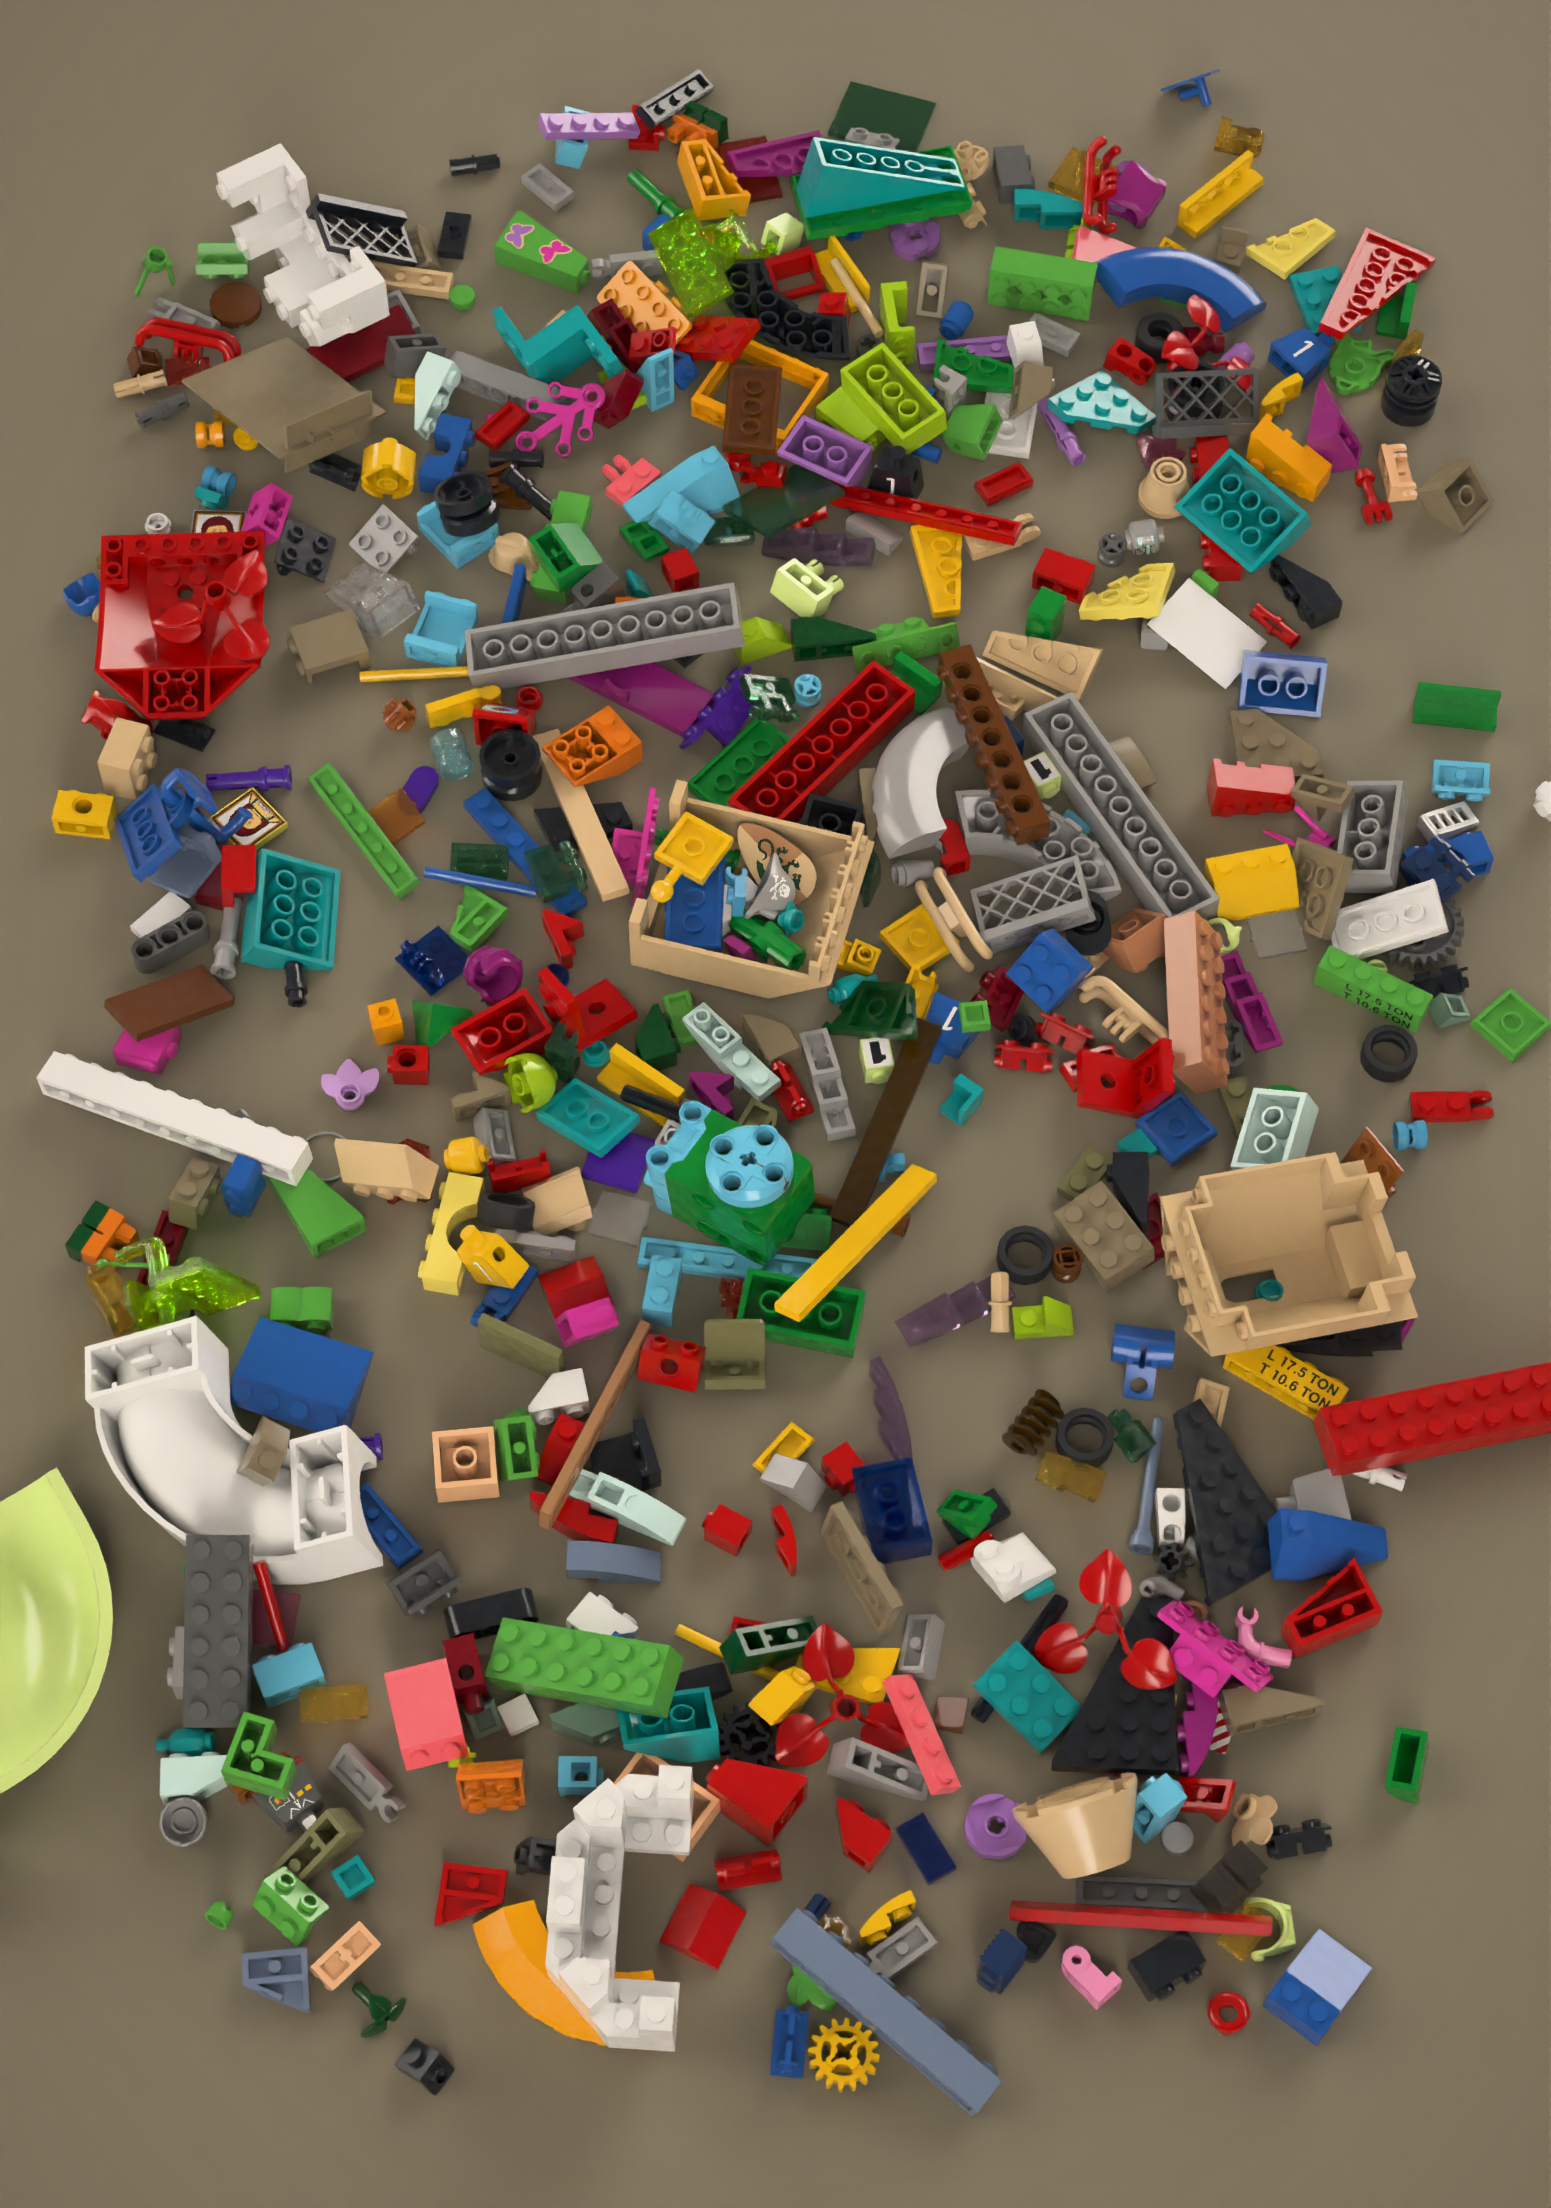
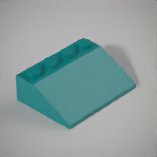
M1231 448L1223 454L1175 505V509L1251 574H1254L1293 545L1312 525L1306 511Z
M262 848L256 855V892L246 894L241 962L267 969H284L286 963L298 961L303 965L302 970H332L334 967L341 870Z

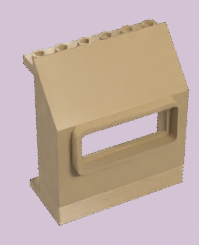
M676 780L669 801L670 831L685 811L732 836L734 844L730 850L734 851L735 849L740 850L737 835L738 827L742 823L757 824L782 836L799 848L811 860L817 873L815 891L808 900L795 907L804 912L805 922L800 931L793 932L791 936L786 935L787 938L805 950L806 957L804 958V964L796 971L785 969L770 957L767 964L730 956L723 941L729 935H736L732 931L722 939V953L664 940L666 902L660 903L655 901L650 890L647 900L636 898L629 919L631 965L767 999L831 985L875 843L868 840V836L864 835L865 824L853 821L852 836L688 798V782ZM740 853L733 875H741L742 868H746L747 876L753 881L754 877ZM661 862L653 884L658 880H664L667 876V866Z

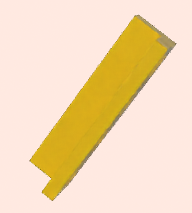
M1247 150L1181 203L1177 226L1194 239H1197L1264 184V177L1251 168L1254 154Z

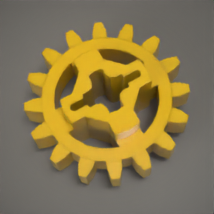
M845 2017L843 2025H838V2022L832 2019L830 2029L824 2025L820 2026L821 2037L817 2035L812 2036L811 2042L816 2047L808 2048V2055L815 2057V2059L809 2062V2068H818L815 2079L818 2081L826 2078L825 2088L829 2089L833 2083L838 2084V2092L842 2093L844 2085H849L852 2092L856 2091L857 2081H860L863 2085L868 2084L866 2073L875 2075L876 2068L871 2063L879 2062L880 2055L872 2053V2051L878 2048V2041L869 2042L872 2031L869 2029L864 2033L861 2032L862 2022L858 2021L852 2027L850 2026L849 2018ZM844 2034V2035H850V2036H852V2037H851V2038H841V2037H839V2035ZM826 2044L827 2049L831 2053L826 2058V2061L823 2062L821 2052ZM864 2048L866 2059L862 2066L857 2055ZM838 2050H841L843 2053L849 2051V2060L844 2057L837 2059ZM836 2072H846V2073H848L849 2075H848V2076H840V2075H836L835 2073H836Z

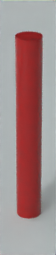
M265 1560L253 1563L278 1652L284 1653L290 1647Z

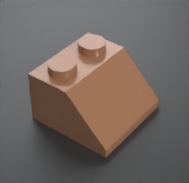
M1139 908L1132 909L1111 924V940L1103 952L1110 957L1120 970L1132 973H1140L1149 967V963L1156 958L1165 956L1164 919L1167 918L1166 915Z

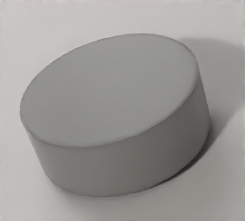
M1172 1822L1166 1825L1160 1838L1162 1848L1173 1856L1186 1854L1191 1849L1194 1840L1192 1830L1182 1822Z

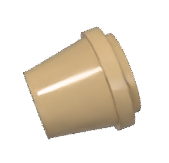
M1162 457L1152 464L1147 477L1142 480L1138 490V502L1147 514L1159 519H1172L1182 515L1175 509V505L1191 490L1187 482L1185 465L1173 457Z

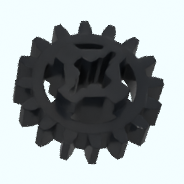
M749 1702L745 1703L744 1710H740L737 1705L733 1706L734 1715L731 1716L728 1713H724L723 1720L726 1724L721 1723L717 1726L719 1733H721L719 1735V1745H723L720 1748V1755L726 1756L729 1754L728 1759L756 1765L761 1764L768 1767L769 1758L776 1761V1734L781 1722L771 1726L748 1706ZM762 1722L767 1725L772 1735L763 1729ZM750 1733L756 1734V1737H753L751 1741L746 1740ZM730 1739H732L733 1743L738 1744L740 1752L732 1746ZM759 1751H763V1752L760 1753V1754L753 1755V1754H755V1753H757V1752H759Z

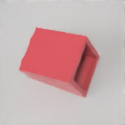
M446 1658L384 1673L406 1771L469 1756L459 1706Z

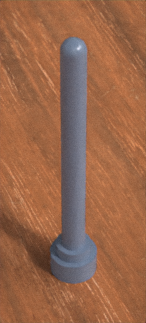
M1155 1417L1152 1420L1138 1527L1130 1535L1128 1549L1139 1555L1151 1554L1154 1547V1538L1149 1530L1164 1428V1420L1160 1417Z

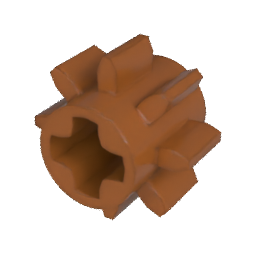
M392 697L384 705L385 709L382 711L384 714L383 721L391 730L400 731L403 728L405 731H408L416 723L414 721L417 718L415 715L416 708L410 700L399 698L396 701Z

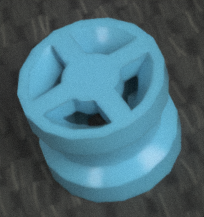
M803 674L795 680L794 700L798 706L810 709L820 703L822 689L820 679L813 674Z

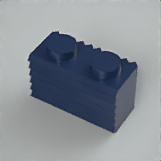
M1000 1929L999 1934L995 1935V1939L991 1941V1945H988L987 1950H984L983 1955L979 1957L976 1972L978 1984L988 1992L996 1991L1001 1994L1023 1966L1028 1947L1005 1929Z

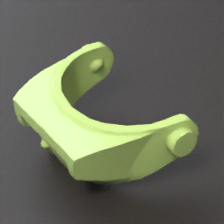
M1248 1897L1243 1901L1245 1908L1258 1907L1269 1911L1277 1919L1280 1927V1939L1269 1949L1252 1952L1251 1958L1254 1961L1265 1960L1264 1957L1282 1954L1296 1947L1290 1905L1262 1897Z

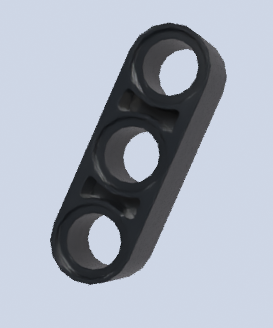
M529 1588L515 1589L457 1603L444 1610L450 1639L471 1633L474 1634L475 1640L498 1634L503 1617L537 1623L539 1620L533 1593Z

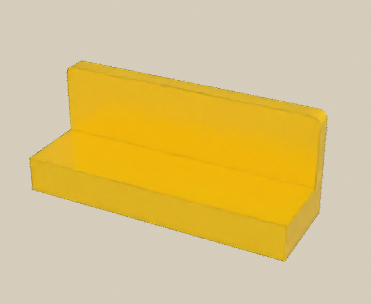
M830 236L828 238V249L816 253L815 256L826 288L829 292H846L852 314L859 310L830 265V261L833 258H839L868 306L870 285L837 238Z
M618 1043L609 1050L610 1062L597 1076L598 1083L619 1097L623 1087L630 1085L681 1105L685 1098L684 1088ZM630 1104L663 1127L669 1119Z

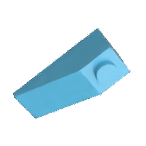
M668 348L647 358L636 373V375L644 379L641 391L646 394V405L651 412L674 402L673 350Z

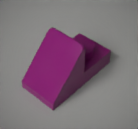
M699 1071L689 1073V1088L705 1106L734 1120L735 1107L731 1099L726 1095L734 1089V1076Z

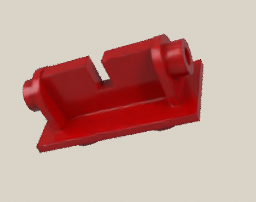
M1051 1011L1048 1016L1041 1012L1040 1015L1045 1021L1043 1024L1039 1022L1036 1026V1033L1039 1034L1038 1038L1057 1045L1061 1036L1066 1039L1062 1048L1076 1055L1082 1049L1088 1051L1091 1049V1046L1087 1044L1089 1040L1096 1042V1039L1090 1035L1092 1030L1077 1023L1075 1027L1065 1024L1066 1018Z
M1002 1040V1045L996 1044L995 1050H1001V1055L995 1054L994 1066H999V1069L1019 1071L1020 1060H1026L1025 1071L1043 1074L1046 1071H1052L1053 1060H1048L1047 1055L1053 1056L1054 1050H1049L1047 1044L1031 1043L1030 1048L1019 1047L1018 1041Z
M781 1060L773 1063L772 1072L781 1080V1086L772 1093L788 1123L815 1112L791 1065H787Z
M777 1849L713 1860L719 1892L783 1880Z

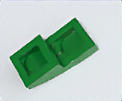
M632 521L619 527L621 537L633 552L645 562L669 551L668 545L656 529L652 530L646 521L640 523Z

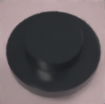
M1022 1015L1013 1019L1009 1026L1011 1038L1018 1041L1019 1044L1030 1043L1036 1034V1024L1033 1018Z

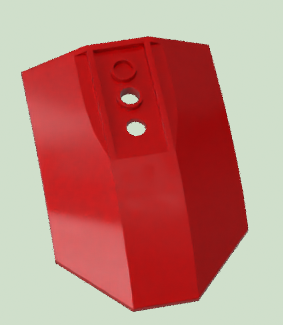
M265 531L101 536L99 621L95 667L93 670L149 721L205 719L261 667L262 657L256 660H239L227 653L224 647V637L235 626L225 610L216 611L209 605L205 622L199 624L202 630L201 636L196 641L186 645L174 644L163 639L154 630L151 622L159 618L170 607L184 602L195 605L201 615L204 605L203 598H206L204 592L206 585L212 581L222 582L226 569L236 560L254 550L259 551L265 566ZM265 589L253 597H244L240 593L236 597L230 595L231 603L229 607L240 625L247 618L258 619L264 624ZM183 590H191L193 592L189 599L178 597Z

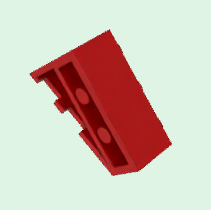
M1213 758L1206 788L1211 817L1294 811L1296 800L1291 796V790L1295 786L1292 767L1260 764L1259 768L1245 767V762L1236 761L1235 765L1221 764V759Z
M1355 1557L1335 1577L1333 1576L1318 1592L1314 1595L1312 1594L1285 1618L1280 1633L1288 1649L1292 1650V1657L1294 1659L1378 1625L1383 1611Z

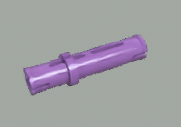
M1048 398L1042 399L1038 403L1037 408L1056 437L1057 446L1065 452L1072 466L1082 464L1086 456L1077 443L1078 438L1075 433L1071 432L1067 424L1046 407Z

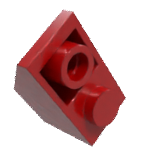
M670 327L631 333L629 359L642 366L647 358L668 348L673 350L674 356L677 328Z
M839 1797L836 1801V1817L843 1855L870 1873L891 1844L893 1833L890 1832V1827L883 1820L877 1817L873 1820L863 1813L864 1809L857 1802L851 1799L846 1801Z

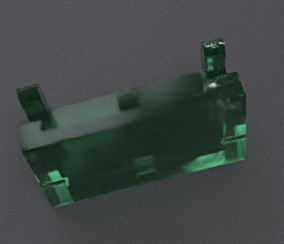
M452 843L450 871L508 881L510 862L508 845Z
M558 1022L544 1046L545 1060L555 1068L558 1080L569 1083L575 1078L580 1068V1058L577 1057L574 1060L573 1053L578 1043V1032L572 1035L571 1040L564 1041L566 1024Z

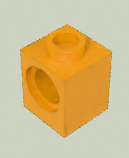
M395 998L367 1005L370 1024L377 1046L405 1039L403 1023Z

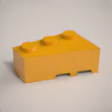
M706 139L681 142L677 165L697 221L746 216L751 194L740 187L737 183V177L734 173L730 174L723 166L724 161Z
M1266 413L1250 434L1245 461L1274 484L1294 492L1301 498L1314 502L1329 482L1332 464L1307 444L1304 447L1291 438L1293 434L1286 428L1283 432L1271 422L1273 417Z

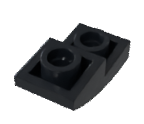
M721 1662L681 1672L675 1691L709 1686L713 1701L733 1692L726 1665Z

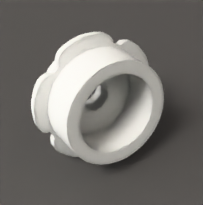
M153 513L146 520L145 530L148 534H169L171 531V521L162 513Z

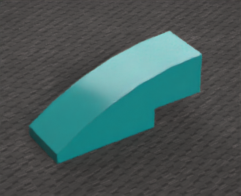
M1014 189L1013 221H1039V229H1071L1074 225H1081L1083 203L1046 191Z

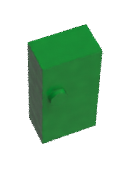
M748 1267L736 1319H762L765 1322L766 1341L854 1358L866 1303V1291L836 1285L798 1322L776 1312L774 1303L799 1278Z

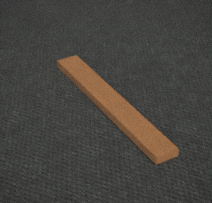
M640 1320L540 1509V1527L549 1530L556 1521L639 1363L641 1348L647 1335L651 1334V1323Z

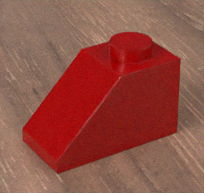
M560 1413L547 1437L540 1458L538 1477H535V1479L551 1486L554 1485L585 1423Z

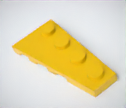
M922 525L910 526V536L933 619L959 616L961 608L962 534Z

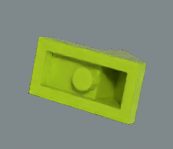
M1043 1296L1042 1305L1012 1307L1011 1309L1014 1339L1074 1335L1071 1306L1048 1296Z

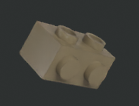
M194 1157L191 1158L168 1198L169 1222L194 1230L198 1229L203 1218L208 1215L216 1195H219L223 1179L220 1178V1165Z

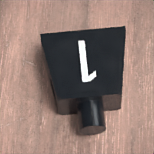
M901 446L884 448L874 467L867 488L918 499L924 487L920 460L917 457L906 454L905 449Z

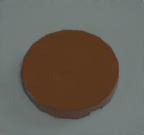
M237 282L223 285L210 298L212 317L218 320L221 326L231 329L239 328L240 325L244 324L245 327L251 325L259 318L262 311L261 297L257 290L248 284Z

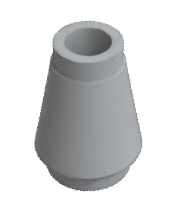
M898 860L896 864L891 866V876L895 886L905 888L915 884L918 880L933 877L935 868L931 860Z

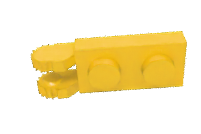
M493 684L425 704L426 719L430 729L437 726H446L452 721L464 717H473V709L481 702L502 704L501 689Z

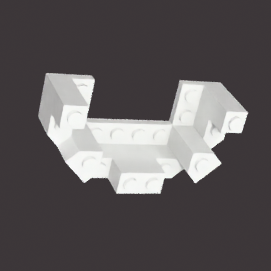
M281 143L217 173L218 185H216V190L222 200L226 199L232 208L248 200L255 206L257 214L231 225L236 237V245L243 252L246 260H252L273 249L275 250L280 269L264 277V296L269 303L273 302L276 306V311L282 321L286 320L291 328L299 325L302 335L307 338L310 346H322L347 333H355L390 316L386 282L362 249L357 246L350 250L351 262L343 254L326 251L316 221L308 219L306 210L310 205L307 178Z
M659 1765L658 1776L627 1774L615 1785L608 1778L573 1808L575 1819L557 1834L555 1856H552L546 1917L548 1941L545 1965L551 1981L569 1999V2002L586 2022L593 2027L609 2048L675 2052L680 1982L618 1979L614 1977L625 1852L690 1855L694 1801L692 1767Z

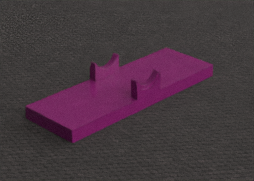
M656 662L568 677V679L681 737L690 725L697 723L699 720L696 717L706 705L710 706L714 701L711 698L712 692L657 665Z

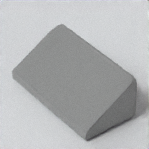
M858 512L846 519V531L888 557L905 538L864 512Z
M482 1107L474 1115L473 1123L475 1136L482 1145L486 1144L488 1147L489 1161H493L494 1166L516 1161L508 1110Z
M908 1614L897 1669L899 1675L912 1674L916 1678L935 1680L945 1622L936 1614Z

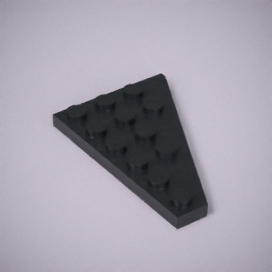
M1199 1398L1177 1410L1173 1414V1420L1178 1433V1449L1182 1451L1184 1463L1182 1472L1185 1490L1189 1496V1513L1193 1515L1195 1527L1193 1536L1197 1558L1200 1561V1577L1204 1579L1206 1598L1204 1600L1206 1605L1210 1607L1272 1571L1267 1522L1277 1511L1205 1404Z
M1141 1597L1123 1631L1131 1650H1133V1646L1137 1641L1145 1638L1159 1640L1169 1650L1174 1644V1629L1159 1619L1156 1614L1161 1608L1172 1602L1173 1598ZM1119 1638L1053 1757L1051 1771L1135 1773L1142 1775H1163L1167 1773L1169 1776H1176L1175 1683L1157 1690L1141 1689L1130 1684L1121 1672V1663L1128 1655L1124 1652Z

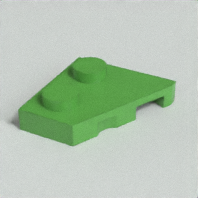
M466 885L463 890L465 896L462 905L458 906L457 918L452 924L450 937L452 941L473 953L510 914L507 907L475 888Z

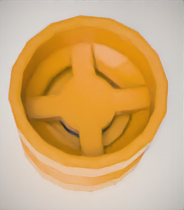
M205 421L196 422L197 448H206L208 445H214L216 448L225 447L223 421H214L212 424H207Z

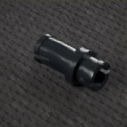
M290 961L284 965L287 982L284 990L285 996L288 997V1005H291V1007H302L307 1003L305 995H307L308 990L303 980V965L298 961Z

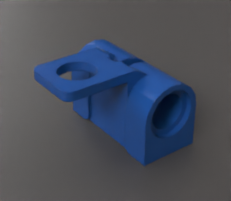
M1115 1324L1111 1361L1126 1363L1123 1385L1124 1397L1142 1400L1152 1399L1157 1367L1172 1369L1175 1331ZM1141 1377L1147 1381L1148 1386L1143 1391H1135L1130 1386L1131 1381L1134 1378Z

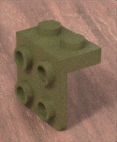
M762 1319L706 1320L704 1323V1347H707L705 1354V1389H765V1322Z

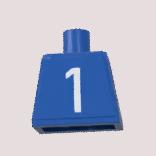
M1302 328L1273 341L1270 345L1268 361L1286 377L1298 372L1303 378L1301 389L1303 390L1328 365L1329 347L1334 344L1332 336L1325 333L1317 337L1308 328Z
M935 992L926 1018V1021L943 1026V1031L930 1059V1062L934 1064H940L944 1055L954 1059L960 1058L981 1032L962 1033L958 1012V1003L961 1002L938 992Z

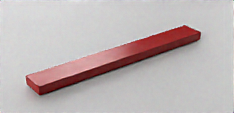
M823 478L817 480L810 493V499L815 496L817 498L823 497L825 504L1011 546H1015L1022 531L1021 522L864 487H846L835 481Z
M1012 1900L1009 1907V1919L1011 1921L1270 1936L1272 1934V1916Z

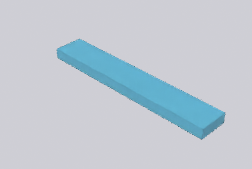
M642 1237L637 1265L638 1268L650 1269L652 1255L682 1259V1273L745 1281L748 1267L800 1278L818 1259L776 1254L768 1266H762L727 1247Z

